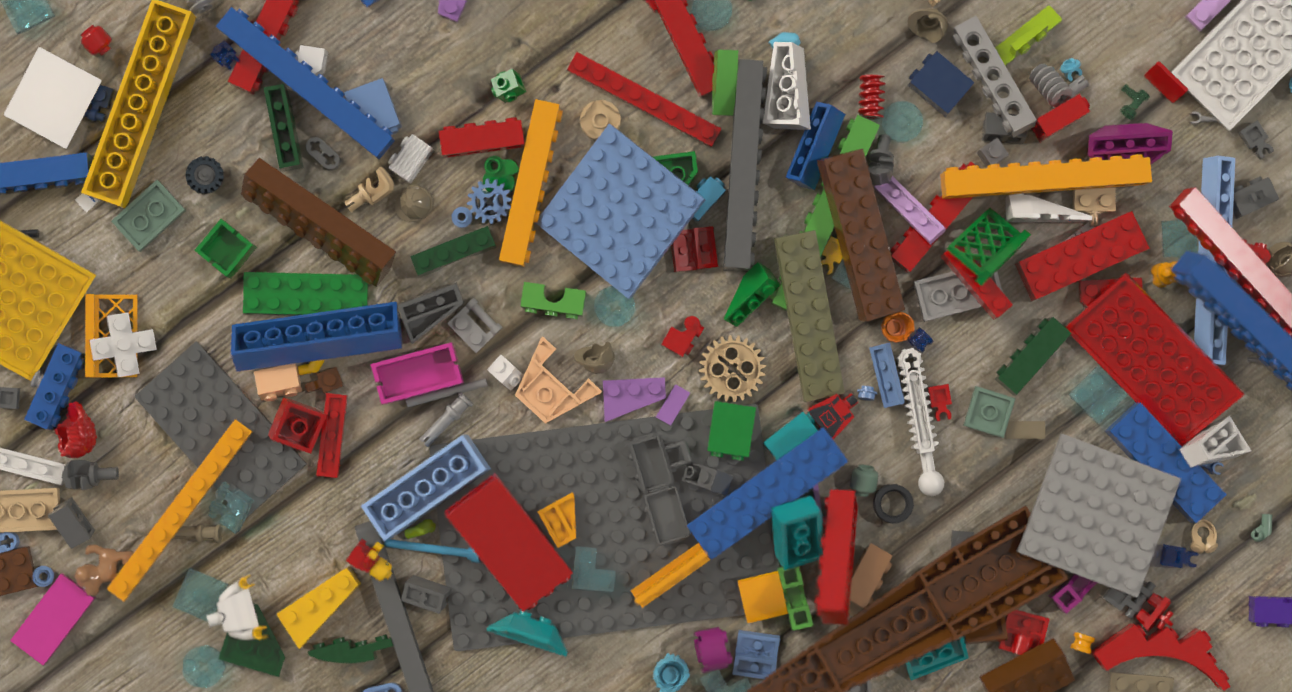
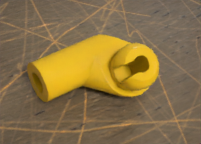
M325 359L298 365L299 375L318 372Z

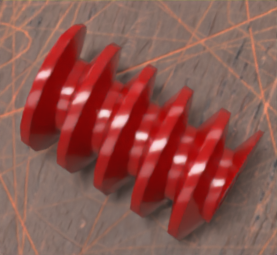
M867 74L860 77V81L863 84L859 86V89L863 92L859 93V97L863 100H860L858 105L863 108L858 109V113L862 115L861 117L866 119L884 118V115L878 114V111L884 110V107L879 106V103L884 102L885 99L880 98L879 95L885 94V91L880 89L881 86L886 85L885 82L880 81L885 76Z

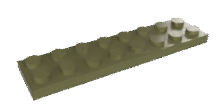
M816 230L774 238L803 401L808 402L835 394H844Z

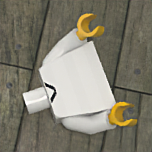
M251 575L242 577L240 581L230 585L220 595L219 602L217 603L219 612L207 615L210 627L222 624L224 632H228L231 637L237 639H266L268 636H262L261 630L267 627L258 625L248 589L253 587L255 583L249 585L247 578L251 577Z

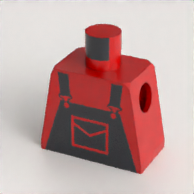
M852 393L843 400L838 394H835L808 408L806 411L813 417L820 429L825 427L834 440L854 418L850 409L859 402Z

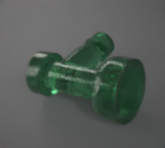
M1125 84L1121 91L1133 99V102L1130 105H1124L1120 112L1127 119L1133 120L1137 115V108L1144 100L1147 101L1150 96L1142 89L1137 93L1129 85Z

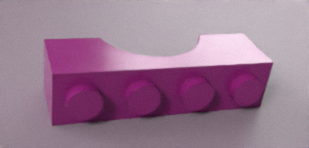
M1073 574L1048 597L1061 612L1067 614L1083 600L1086 593L1098 582Z

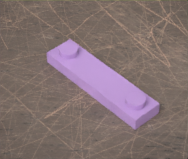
M1201 0L1185 18L1198 31H1201L1231 0Z
M893 176L890 183L874 186L875 190L929 244H932L946 231L945 227Z

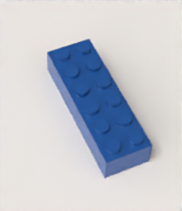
M1134 403L1105 430L1109 437L1131 460L1181 478L1172 504L1190 523H1197L1227 495L1200 466H1189L1180 451L1182 446L1141 403Z

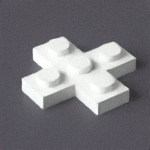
M128 312L107 316L110 337L89 340L93 361L114 357L118 378L140 374L136 353L157 350L153 329L132 333Z

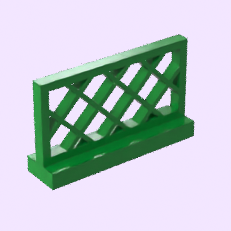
M990 207L947 247V250L978 276L975 281L982 286L1024 245L1031 234L1027 230L1020 233ZM987 216H990L995 223L988 222ZM977 227H984L986 233L978 232ZM990 229H997L998 235L992 234ZM1003 230L1009 232L1013 237L1004 236ZM967 236L974 237L975 242H968ZM980 238L987 239L988 244H982ZM993 240L1000 241L1001 246L994 245ZM955 246L964 247L965 252H961ZM970 248H976L978 254L971 253ZM983 250H989L991 256L984 255ZM973 259L980 260L981 268L973 262Z

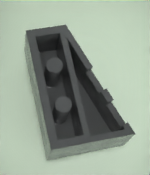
M456 282L398 303L397 306L411 343L416 342L460 307L464 300Z

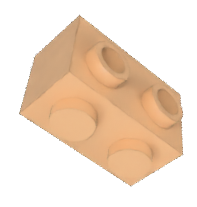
M296 364L254 371L257 392L261 400L269 402L276 400L280 396L293 397L297 393L302 392Z

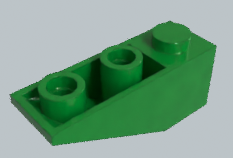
M757 262L743 276L724 316L725 321L738 327L780 286L769 268Z

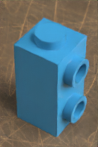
M710 176L708 180L704 178L696 186L698 188L697 193L706 199L692 217L697 223L726 192L724 189L725 184L717 177L713 179Z

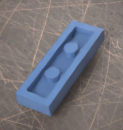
M885 343L870 347L884 408L905 403L891 344Z

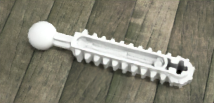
M914 348L903 349L897 357V367L902 369L899 375H902L904 379L900 383L905 384L902 391L906 392L904 400H908L904 407L909 408L906 416L911 417L907 424L912 425L909 432L914 434L910 438L911 441H915L911 449H916L917 454H920L923 474L918 480V486L923 494L936 496L944 488V479L939 472L935 471L932 451H935L934 446L938 445L939 442L933 441L937 434L931 432L935 426L930 425L933 417L928 415V413L932 412V409L927 408L930 401L925 398L929 393L924 392V389L928 386L923 384L926 376L921 375V372L925 370L920 367L923 360H921V353H918ZM908 355L910 358L914 359V362L911 363V367L910 363H906L905 359L908 358Z

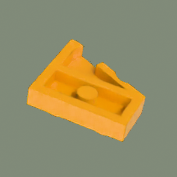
M573 492L538 511L557 548L576 538L575 498Z

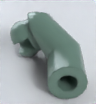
M1262 514L1261 525L1252 531L1251 537L1257 542H1261L1271 535L1272 515Z

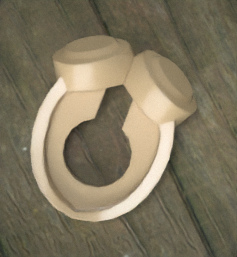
M1203 519L1192 526L1191 550L1196 553H1203L1204 551L1206 553L1214 552L1218 547L1216 543L1217 532L1214 525L1210 521ZM1200 527H1205L1209 531V536L1206 538L1207 544H1204L1202 537L1198 535L1197 531Z

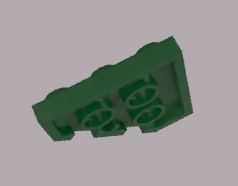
M253 603L258 625L267 627L261 630V634L268 637L266 639L241 640L231 637L227 632L218 659L279 677L285 655L258 604Z

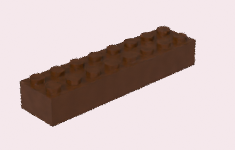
M863 149L817 160L859 321H870L904 311L905 306Z
M258 158L244 174L241 195L246 201L253 202L264 213L276 218L281 225L291 228L297 236L307 239L315 248L327 253L332 260L343 264L348 271L358 274L367 284L377 287L391 270L396 254L394 249L261 158Z

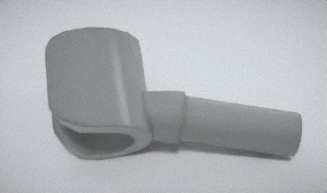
M1196 111L1190 114L1191 116L1196 115L1198 117V121H1190L1191 125H1197L1200 122H1218L1215 117L1201 116Z

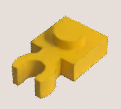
M832 236L822 252V256L826 257V259L822 260L821 263L829 267L827 275H830L833 271V262L840 264L843 258L838 239Z

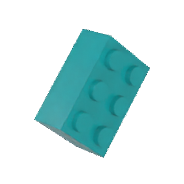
M809 496L772 508L775 556L784 571L819 560L820 556H823V549H821V511L812 497Z

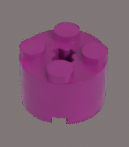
M714 627L693 632V635L698 637V639L694 640L698 663H703L704 668H700L702 673L728 668V664H732L730 651L727 652L725 643H728L725 630Z

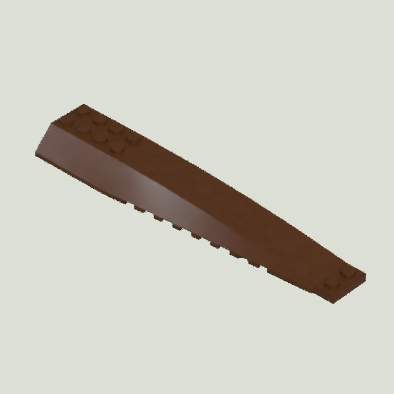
M1025 505L949 549L850 618L848 625H840L769 674L763 681L747 689L746 692L849 691L934 649H938L951 641L999 620L1066 581L1068 577L1064 570L1017 552L1031 515Z

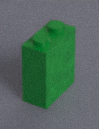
M714 401L707 451H711V456L723 457V454L732 455L731 459L744 461V457H749L756 407Z

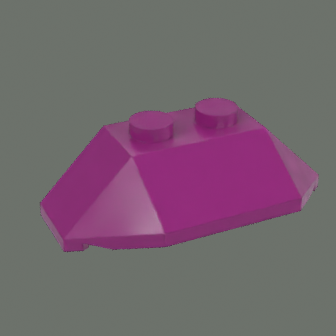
M1148 123L1105 125L1089 135L1088 156L1090 158L1102 157V160H1110V157L1122 156V159H1130L1132 155L1141 154L1143 158L1150 157V163L1153 164L1165 153L1167 154L1171 151L1173 131Z

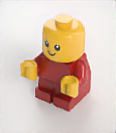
M361 539L346 559L353 567L369 572L372 577L380 582L385 578L388 580L392 575V564L378 556L377 552H380L383 548V545L379 542H376L372 548H369L366 545V541Z

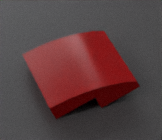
M713 226L682 230L671 245L674 273L718 267Z

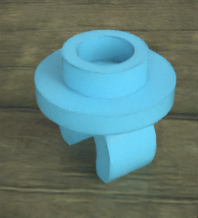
M1074 58L1065 60L1060 67L1061 72L1064 73L1065 78L1069 81H1073L1071 74L1074 71L1077 75H1082V70L1079 68L1081 63L1079 60H1074Z

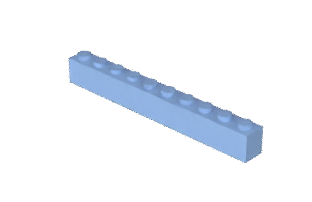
M1225 156L1203 158L1201 194L1232 227L1235 158ZM1199 240L1198 253L1206 254L1228 275V271L1215 261L1214 256L1209 250L1202 247ZM1196 298L1194 342L1216 365H1226L1228 326L1221 324L1217 320L1218 316L1214 312L1208 311L1203 306L1204 302L1200 298Z

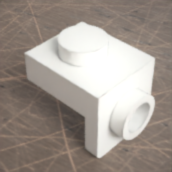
M502 355L487 369L510 391L520 383L524 376Z

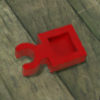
M949 384L927 387L930 408L937 407L935 420L940 421V414L942 412L946 413L947 420L951 419V412L946 407V405L952 404Z

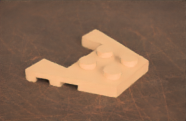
M542 337L515 396L546 424L599 395L602 390L588 378L574 394L570 392L542 366L557 350Z

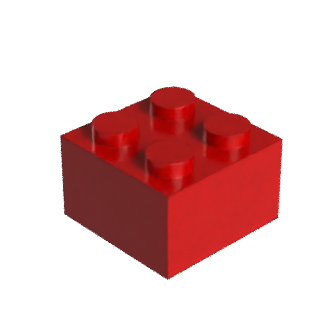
M283 397L268 436L273 441L311 454L327 415L322 410Z

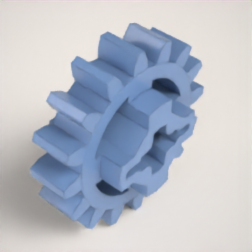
M488 178L485 184L479 181L478 188L476 186L471 188L474 193L468 194L472 201L467 202V205L473 206L469 212L477 213L475 219L482 217V223L489 219L490 223L493 224L494 218L500 222L502 220L501 214L507 216L506 209L511 208L508 202L513 200V198L507 197L510 189L504 190V183L500 186L497 185V179L490 183ZM488 187L494 188L492 192H486L482 189ZM495 194L494 199L492 201L494 205L491 204L484 208L487 203L486 198H490ZM500 194L503 197V206L499 202ZM477 198L480 199L481 206L479 208L477 206ZM487 210H493L497 212L493 215L485 214Z

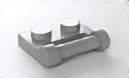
M475 298L470 300L447 323L475 353H478L503 328L499 323L496 324L478 305V301ZM471 310L491 329L487 334L468 316Z

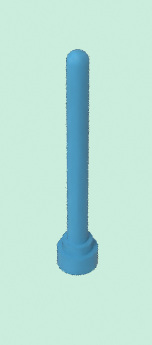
M392 539L384 541V546L389 548L467 557V560H471V562L481 563V559L471 547L463 549Z

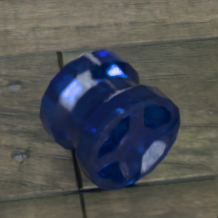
M920 327L916 330L914 336H910L907 339L921 354L925 351L927 345H931L934 342Z

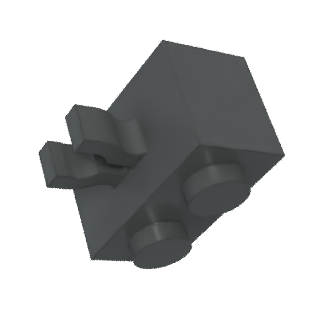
M1260 176L1249 181L1250 186L1243 188L1242 185L1234 188L1233 213L1236 219L1279 200L1269 177L1262 180Z

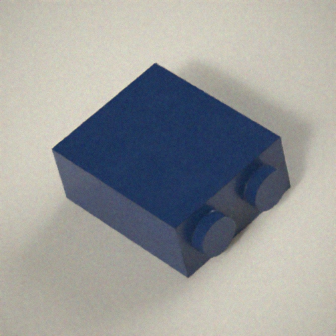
M936 51L933 55L929 53L922 61L924 66L920 71L915 69L909 76L911 81L908 86L946 117L975 82Z

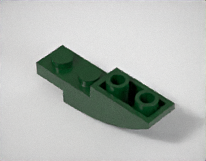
M387 634L375 637L376 641L368 643L367 640L355 642V647H353L351 639L345 640V637L332 640L333 644L325 646L324 642L312 645L313 649L307 652L308 656L323 661L360 663L375 660L377 658V650L394 645L391 637L388 638Z

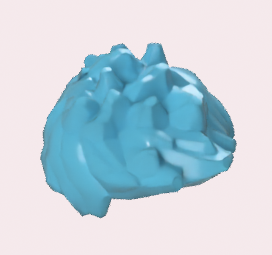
M667 653L664 659L657 662L653 672V679L657 684L656 687L660 688V692L678 691L690 676L687 663L679 655L675 656L674 653L671 655Z

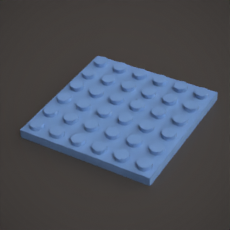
M608 124L539 216L538 223L536 224L625 297L631 299L706 199L612 124Z

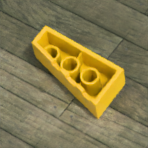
M350 566L346 567L277 613L278 618L299 649L306 645L313 635L317 633L324 623L361 585V582Z

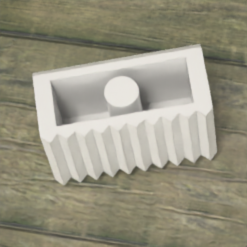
M413 134L410 137L406 136L400 144L402 149L398 154L394 153L388 162L390 164L388 168L410 184L434 151L431 146Z

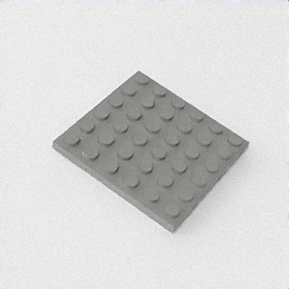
M1060 434L1017 552L1138 597L1181 478L1065 434Z

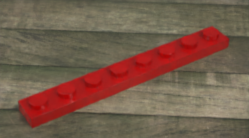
M578 52L575 53L567 68L568 72L711 148L722 129Z

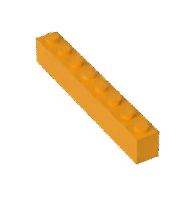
M535 99L499 257L500 262L525 267V263L530 261L531 251L528 250L529 244L534 243L535 240L534 222L538 223L541 211L537 209L539 202L543 203L545 191L542 190L543 182L547 183L550 171L546 169L548 162L552 163L554 151L551 150L553 142H557L559 131L555 129L557 122L561 123L563 111L560 110V104Z

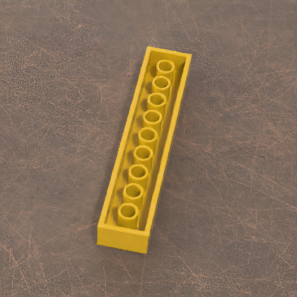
M151 0L81 193L124 209L128 206L196 20V16L191 11L159 0Z

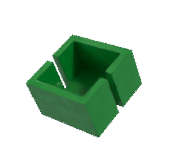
M220 219L194 251L211 263L223 275L232 279L256 250L257 246L225 220Z

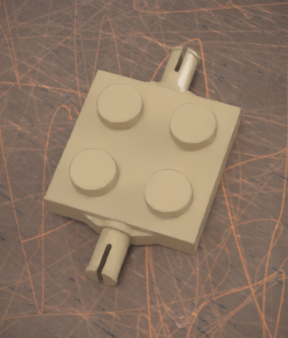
M1115 187L1073 190V210L1090 214L1092 221H1090L1089 226H1099L1098 214L1116 211Z

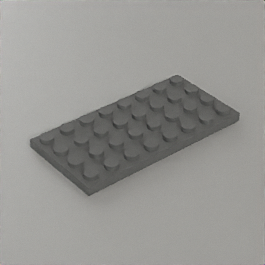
M195 341L134 396L197 468L235 419L253 431L213 484L244 520L307 465L293 447L273 441L268 436L272 424L198 341Z

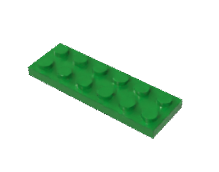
M244 272L243 313L304 315L368 306L369 284L362 277L355 274Z

